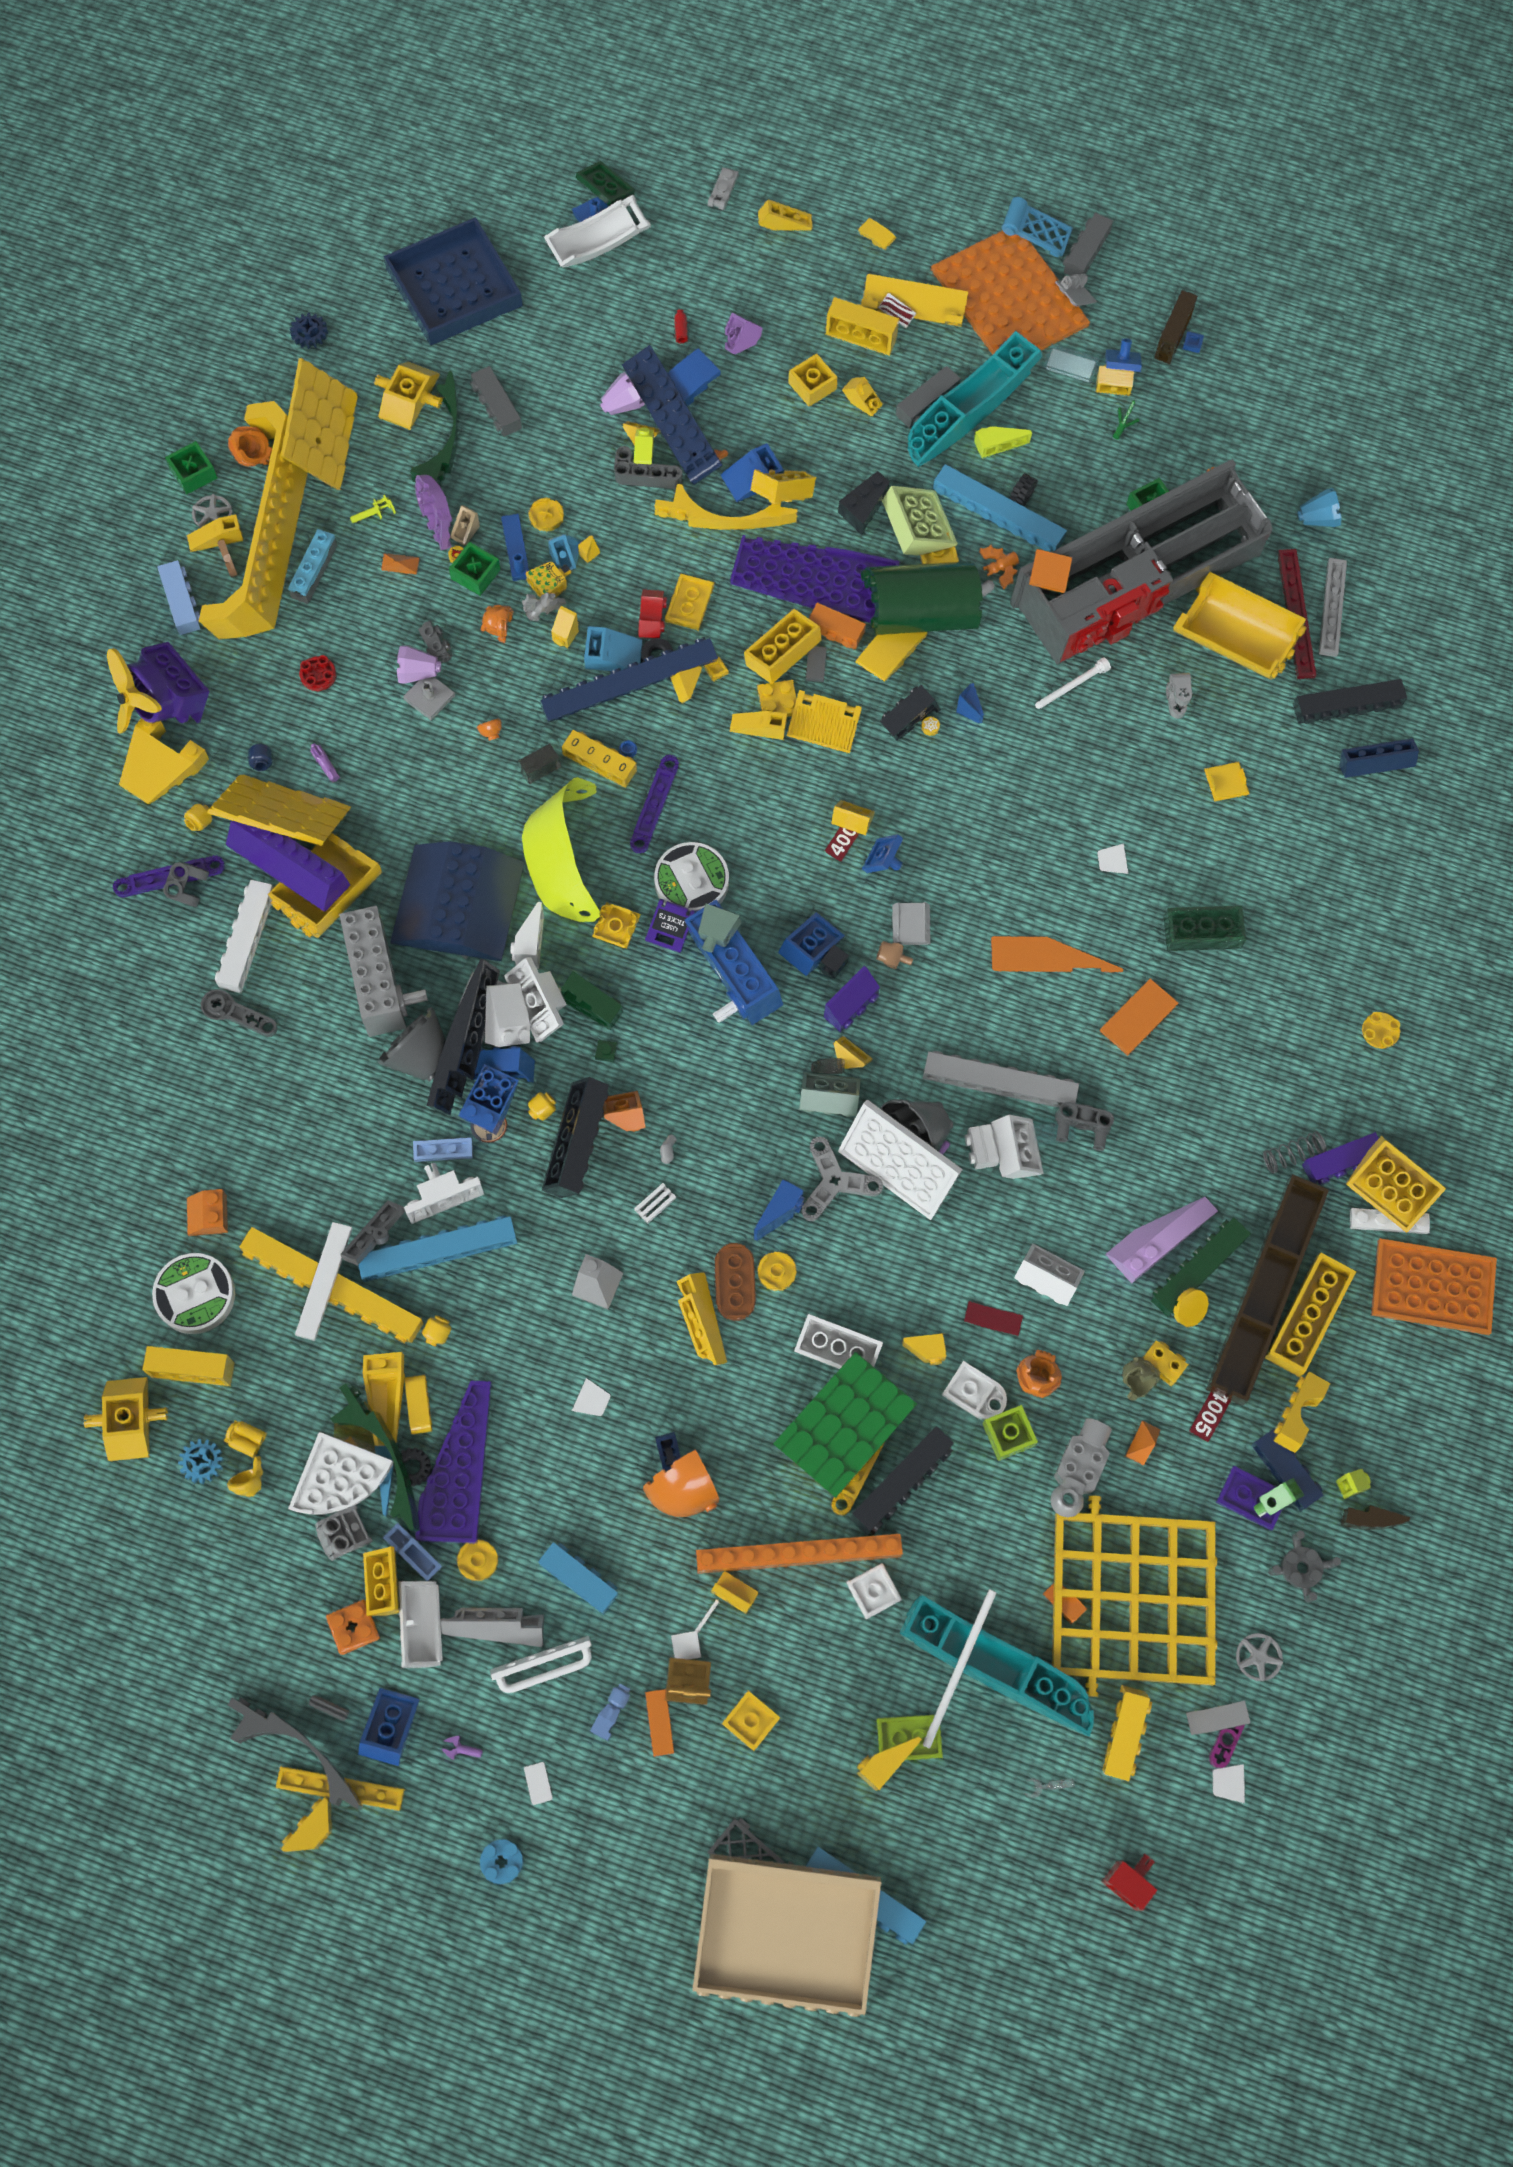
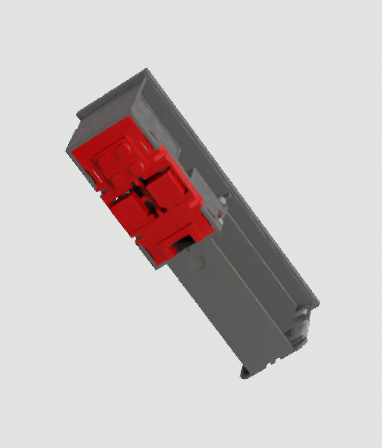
M1233 459L1052 552L1072 557L1067 582L1117 556L1122 561L1125 560L1124 563L1112 568L1110 573L1100 578L1095 577L1048 602L1044 594L1051 590L1029 585L1033 562L1020 568L1010 604L1013 609L1019 608L1057 665L1079 653L1085 652L1093 647V644H1100L1105 639L1112 645L1129 636L1134 622L1138 623L1159 612L1163 605L1201 586L1209 572L1220 576L1254 557L1260 556L1266 540H1268L1272 532L1271 521L1266 517L1239 479L1238 474L1234 470L1236 463ZM1218 505L1220 513L1152 548L1146 542L1197 514ZM1235 530L1242 536V543L1173 579L1171 573L1166 570L1170 566L1222 540Z

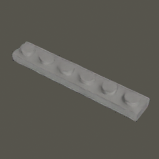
M1329 558L1327 563L1319 655L1337 657L1339 652L1347 560Z

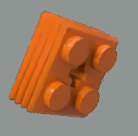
M360 1600L326 1615L338 1652L341 1655L380 1639L372 1616H367L365 1600ZM351 1622L358 1624L355 1627V1632L348 1630Z

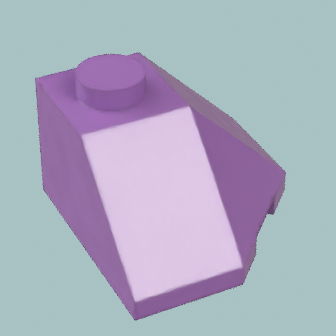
M732 312L725 328V335L728 336L725 349L732 354H737L756 345L762 335L763 328Z

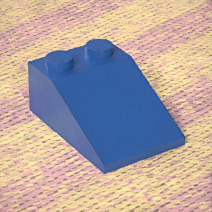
M816 912L784 940L778 953L807 976L820 964L832 946H836L845 935Z
M783 1179L754 1229V1240L758 1241L793 1218L796 1212L799 1214L804 1205V1190Z
M379 1688L359 1743L358 1755L399 1766L420 1699Z

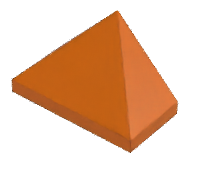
M384 553L381 570L417 575L420 558Z
M1142 1420L1125 1456L1144 1465L1157 1442L1160 1429Z

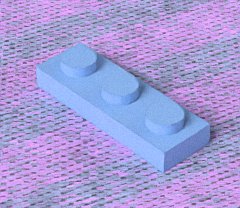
M472 1138L413 1141L414 1162L473 1158Z

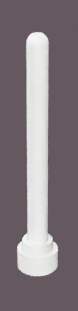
M1105 657L1099 659L1095 667L1035 704L1036 708L1044 707L1097 673H1106L1111 669L1110 663Z

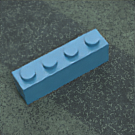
M553 1542L538 1561L539 1565L604 1615L619 1595L616 1592L617 1587L610 1581L606 1583L600 1579L601 1574L595 1569L591 1568L588 1570L584 1567L585 1562L575 1555L574 1558L568 1554L569 1549L563 1544L559 1543L556 1545Z

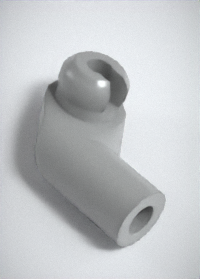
M987 580L981 584L982 597L993 591V581Z
M671 1134L668 1135L660 1147L661 1161L664 1164H669L674 1158L672 1146L677 1139Z

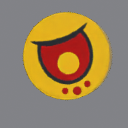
M454 546L448 551L451 563L462 552L463 547Z

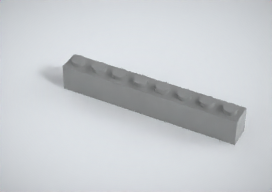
M928 1051L923 1079L1057 1108L1065 1102L1076 1103L1079 1083H1075L1071 1079L1061 1080L1056 1079L1053 1075H1037L1034 1071H1018L1015 1067H999L996 1063L985 1064L977 1059L966 1060L958 1055L947 1056L939 1051Z

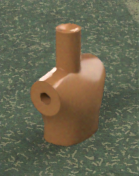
M885 941L881 943L876 957L877 960L894 969L897 968L899 962L911 965L913 958L902 955L903 945Z

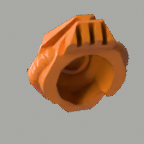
M241 426L232 431L228 439V447L237 463L248 467H253L257 464L269 465L272 448L269 447V440L263 431L258 427Z
M1037 1350L1035 1356H1027L1019 1363L1016 1372L1019 1384L1024 1392L1044 1398L1060 1387L1062 1374L1058 1365L1054 1363L1055 1355Z

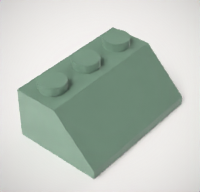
M804 1072L799 1110L823 1112L828 1115L842 1114L845 1117L857 1116L861 1079Z

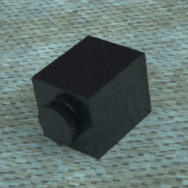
M833 945L820 962L822 973L835 979L848 963L849 955Z

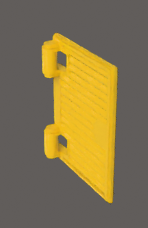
M799 690L787 736L850 753L862 707L848 706L847 703L816 694L814 696L805 694V691ZM802 701L811 703V706L803 704ZM844 713L853 714V717L844 715Z

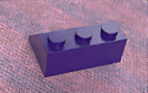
M863 966L825 1004L824 1018L839 1032L844 1028L848 1029L853 1024V1019L857 1015L860 1017L866 1011V1006L870 1002L873 1004L880 996V987L867 967Z

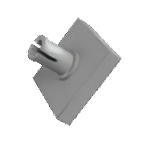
M435 677L419 680L403 698L431 721L455 697V693Z

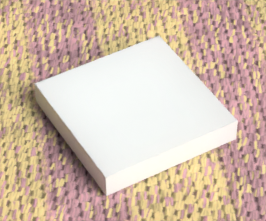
M883 1563L846 1582L866 1620L902 1601Z

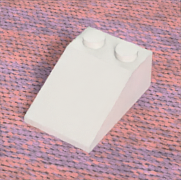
M537 902L517 932L515 942H511L512 961H515L516 965L525 958L531 957L536 968L539 969L544 924L542 902Z
M520 983L487 986L485 1043L497 1047L530 1043V1021Z

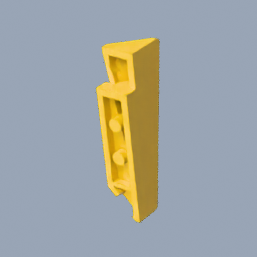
M704 1272L689 1274L676 1282L684 1296L678 1302L695 1350L699 1357L709 1359L713 1362V1365L725 1364L727 1359L706 1275Z

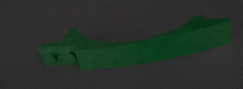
M452 371L448 372L445 385L437 384L436 387L439 392L438 397H442V402L448 408L453 418L451 435L446 445L436 456L423 464L411 468L412 482H416L417 475H429L441 488L440 484L441 481L445 480L446 473L451 474L457 449L459 424L457 394Z
M345 1383L340 1387V1390L349 1405L330 1419L333 1424H338L339 1426L352 1425L363 1427L376 1435L384 1443L392 1456L397 1475L396 1497L390 1515L393 1519L396 1517L398 1520L403 1518L410 1531L418 1532L420 1530L418 1511L410 1478L398 1446L381 1414L372 1411L370 1406L365 1401H362L360 1398L361 1392L355 1385Z

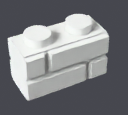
M991 1124L968 1128L965 1135V1143L971 1149V1153H969L970 1164H974L975 1169L997 1166L999 1157Z

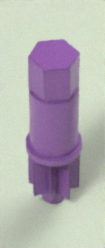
M312 744L310 752L316 762L319 763L332 783L337 781L340 776L330 762L328 755L324 752L321 745Z

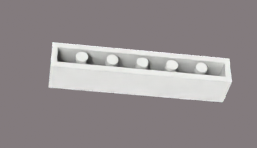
M250 880L249 886L245 887L244 901L239 905V915L233 922L232 936H229L227 940L228 948L221 957L222 965L215 975V981L220 989L242 993L271 907L270 902L272 900L267 895L273 889L271 884Z

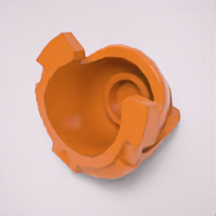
M507 605L488 606L482 618L481 631H487L491 635L499 636L498 640L505 643L507 638V622H511L514 611H512V608Z

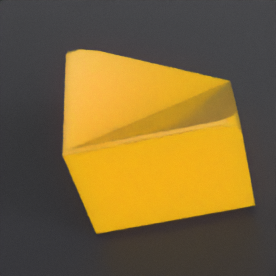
M592 535L578 545L579 556L587 563L600 554V550Z

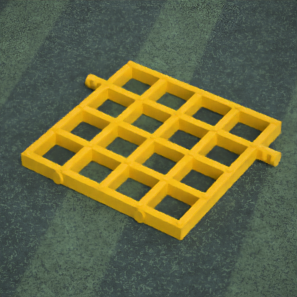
M1101 1496L1088 1497V1501H1090V1504H1088L1090 1514L1079 1513L1074 1517H1063L1055 1513L1052 1666L1071 1677H1087L1085 1688H1087L1089 1697H1098L1096 1678L1215 1685V1650H1217V1640H1215V1567L1217 1566V1557H1215V1522L1099 1514ZM1064 1521L1093 1523L1092 1552L1063 1550ZM1102 1523L1130 1525V1555L1101 1553ZM1139 1526L1168 1528V1557L1139 1555ZM1177 1528L1206 1530V1559L1177 1558ZM1063 1559L1092 1561V1591L1062 1589ZM1101 1562L1130 1563V1593L1101 1591ZM1139 1564L1168 1566V1596L1139 1594ZM1177 1566L1206 1568V1598L1177 1596ZM1062 1597L1091 1599V1630L1061 1628ZM1100 1600L1130 1602L1129 1632L1100 1630ZM1139 1603L1168 1604L1167 1635L1138 1633ZM1177 1605L1206 1607V1637L1177 1635ZM1061 1636L1091 1638L1090 1669L1061 1667ZM1100 1639L1129 1641V1672L1099 1670ZM1138 1641L1167 1643V1674L1138 1672ZM1177 1644L1206 1646V1677L1177 1675Z

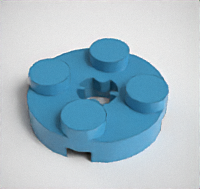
M500 1839L491 1842L484 1848L480 1857L482 1873L487 1880L495 1884H507L513 1881L523 1867V1856L520 1849L509 1840ZM503 1855V1858L508 1861L507 1865L504 1864V1868H500L498 1864L496 1865V1859H499L498 1856Z

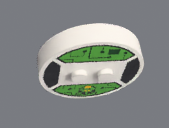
M696 842L678 844L667 850L659 859L654 873L655 890L658 898L664 900V906L669 901L689 908L687 913L689 916L691 910L697 912L705 907L706 903L710 904L714 900H717L719 904L723 902L729 887L727 864L723 857L708 845Z
M201 1253L185 1254L168 1262L157 1275L152 1292L153 1304L161 1319L174 1330L186 1334H200L214 1329L227 1318L235 1301V1285L228 1270L217 1259Z

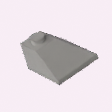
M586 1254L579 1269L572 1296L609 1310L623 1272L603 1260Z

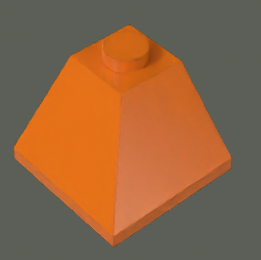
M638 1091L608 1096L603 1106V1114L606 1120L625 1131L635 1132L646 1128Z

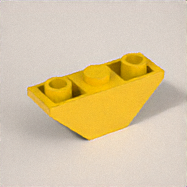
M319 1798L311 1807L313 1809L308 1817L305 1815L298 1822L297 1826L299 1828L294 1834L289 1833L282 1841L284 1845L281 1848L283 1852L318 1849L331 1834V1803L328 1798Z

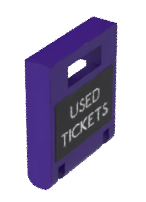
M660 899L645 941L681 954L689 933L685 919L696 913V911L691 910L688 916L689 908L669 901L663 907L664 900ZM659 934L675 939L673 946L657 941Z

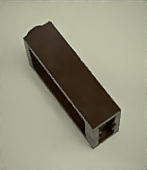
M1184 290L1181 291L1159 339L1154 359L1167 364L1171 363L1192 317L1198 298L1197 295Z

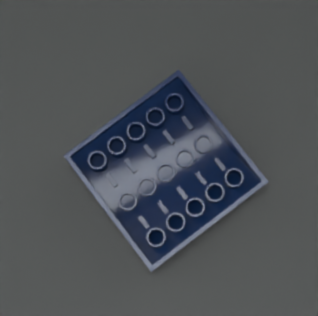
M448 841L415 845L390 944L502 962L524 862L487 847Z

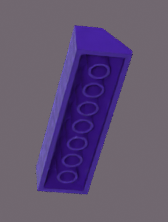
M231 820L226 840L228 848L324 912L350 886L343 872L288 836Z

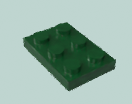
M602 161L576 172V179L608 206L619 200L623 201L635 193V189Z

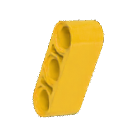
M426 1376L405 1377L411 1434L432 1432Z

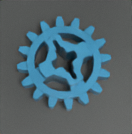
M198 1439L197 1444L191 1441L190 1448L184 1446L186 1453L179 1454L183 1458V1461L178 1462L180 1466H183L180 1472L182 1474L186 1473L185 1478L187 1480L192 1477V1482L195 1484L198 1479L201 1484H204L205 1479L211 1482L212 1475L219 1476L216 1472L217 1469H223L219 1465V1462L224 1461V1458L219 1457L222 1451L220 1449L216 1450L218 1446L215 1443L211 1445L209 1440H206L204 1444L201 1439ZM210 1451L214 1456V1461H212L209 1457ZM204 1459L207 1463L198 1464L195 1460ZM188 1462H190V1463L192 1464V1466H193L192 1471H193V1472L190 1471L189 1466H188Z

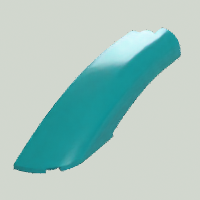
M1015 331L974 373L947 394L940 396L914 423L909 432L908 452L914 464L920 467L956 443L992 413L1031 374L1030 369L1042 358L1041 350Z

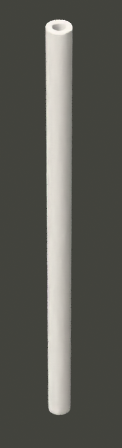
M991 1589L988 1590L922 1744L927 1748H930L996 1596L997 1592Z

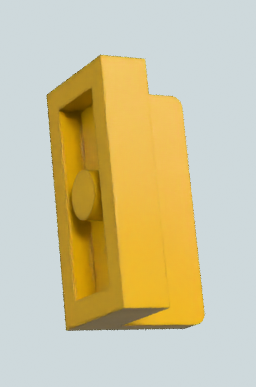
M725 1571L711 1590V1593L747 1614L758 1595V1591Z

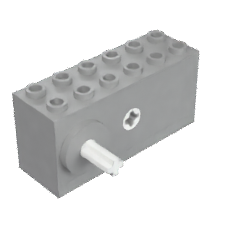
M377 906L339 914L361 1018L368 1036L372 1037L406 1029L404 1017L408 1016L406 1005L428 1001L426 990L403 994L401 985H397L384 925Z

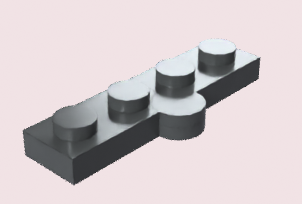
M388 1200L341 1253L342 1259L358 1266L376 1244L386 1243L389 1240L388 1231L405 1212L404 1207Z

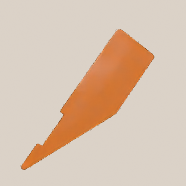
M991 937L992 969L994 971L1072 972L1073 968H1101L1102 972H1123V968L1049 937Z

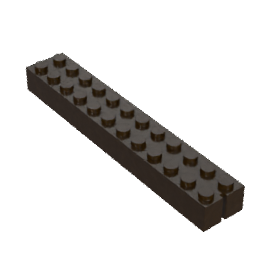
M1293 1174L1287 1180L1206 1387L1207 1391L1221 1397L1226 1394V1399L1242 1406L1248 1402L1329 1189Z

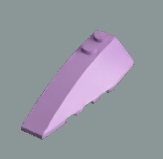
M1203 1197L1135 1229L1107 1252L1106 1256L1132 1284L1216 1214L1218 1210L1206 1197Z

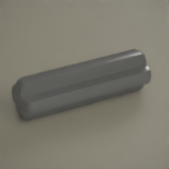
M316 1695L310 1698V1706L342 1721L347 1719L349 1714L347 1709Z

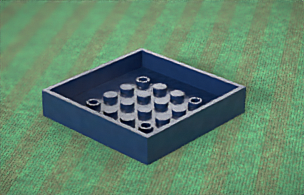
M476 217L384 256L388 274L430 346L523 306L520 290Z

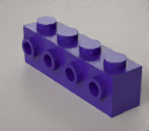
M1376 1132L1306 1159L1302 1166L1309 1181L1315 1184L1318 1183L1320 1186L1328 1183L1332 1177L1336 1176L1338 1179L1347 1175V1171L1352 1169L1355 1171L1368 1150L1379 1139Z

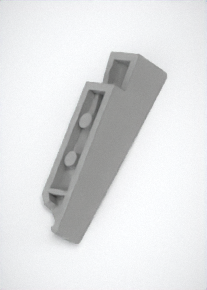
M460 1608L455 1611V1616L452 1618L441 1619V1630L443 1635L542 1647L544 1615L523 1616V1608Z

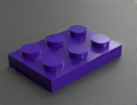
M1234 1465L1232 1466L1216 1503L1271 1531L1282 1511L1281 1509L1271 1516L1266 1513L1260 1517L1256 1513L1254 1506L1261 1502L1259 1497L1276 1487Z

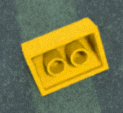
M391 1546L363 1553L367 1616H387L399 1613L395 1548Z

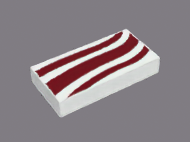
M890 293L886 295L878 307L884 313L899 318V324L907 328L916 315L913 310Z

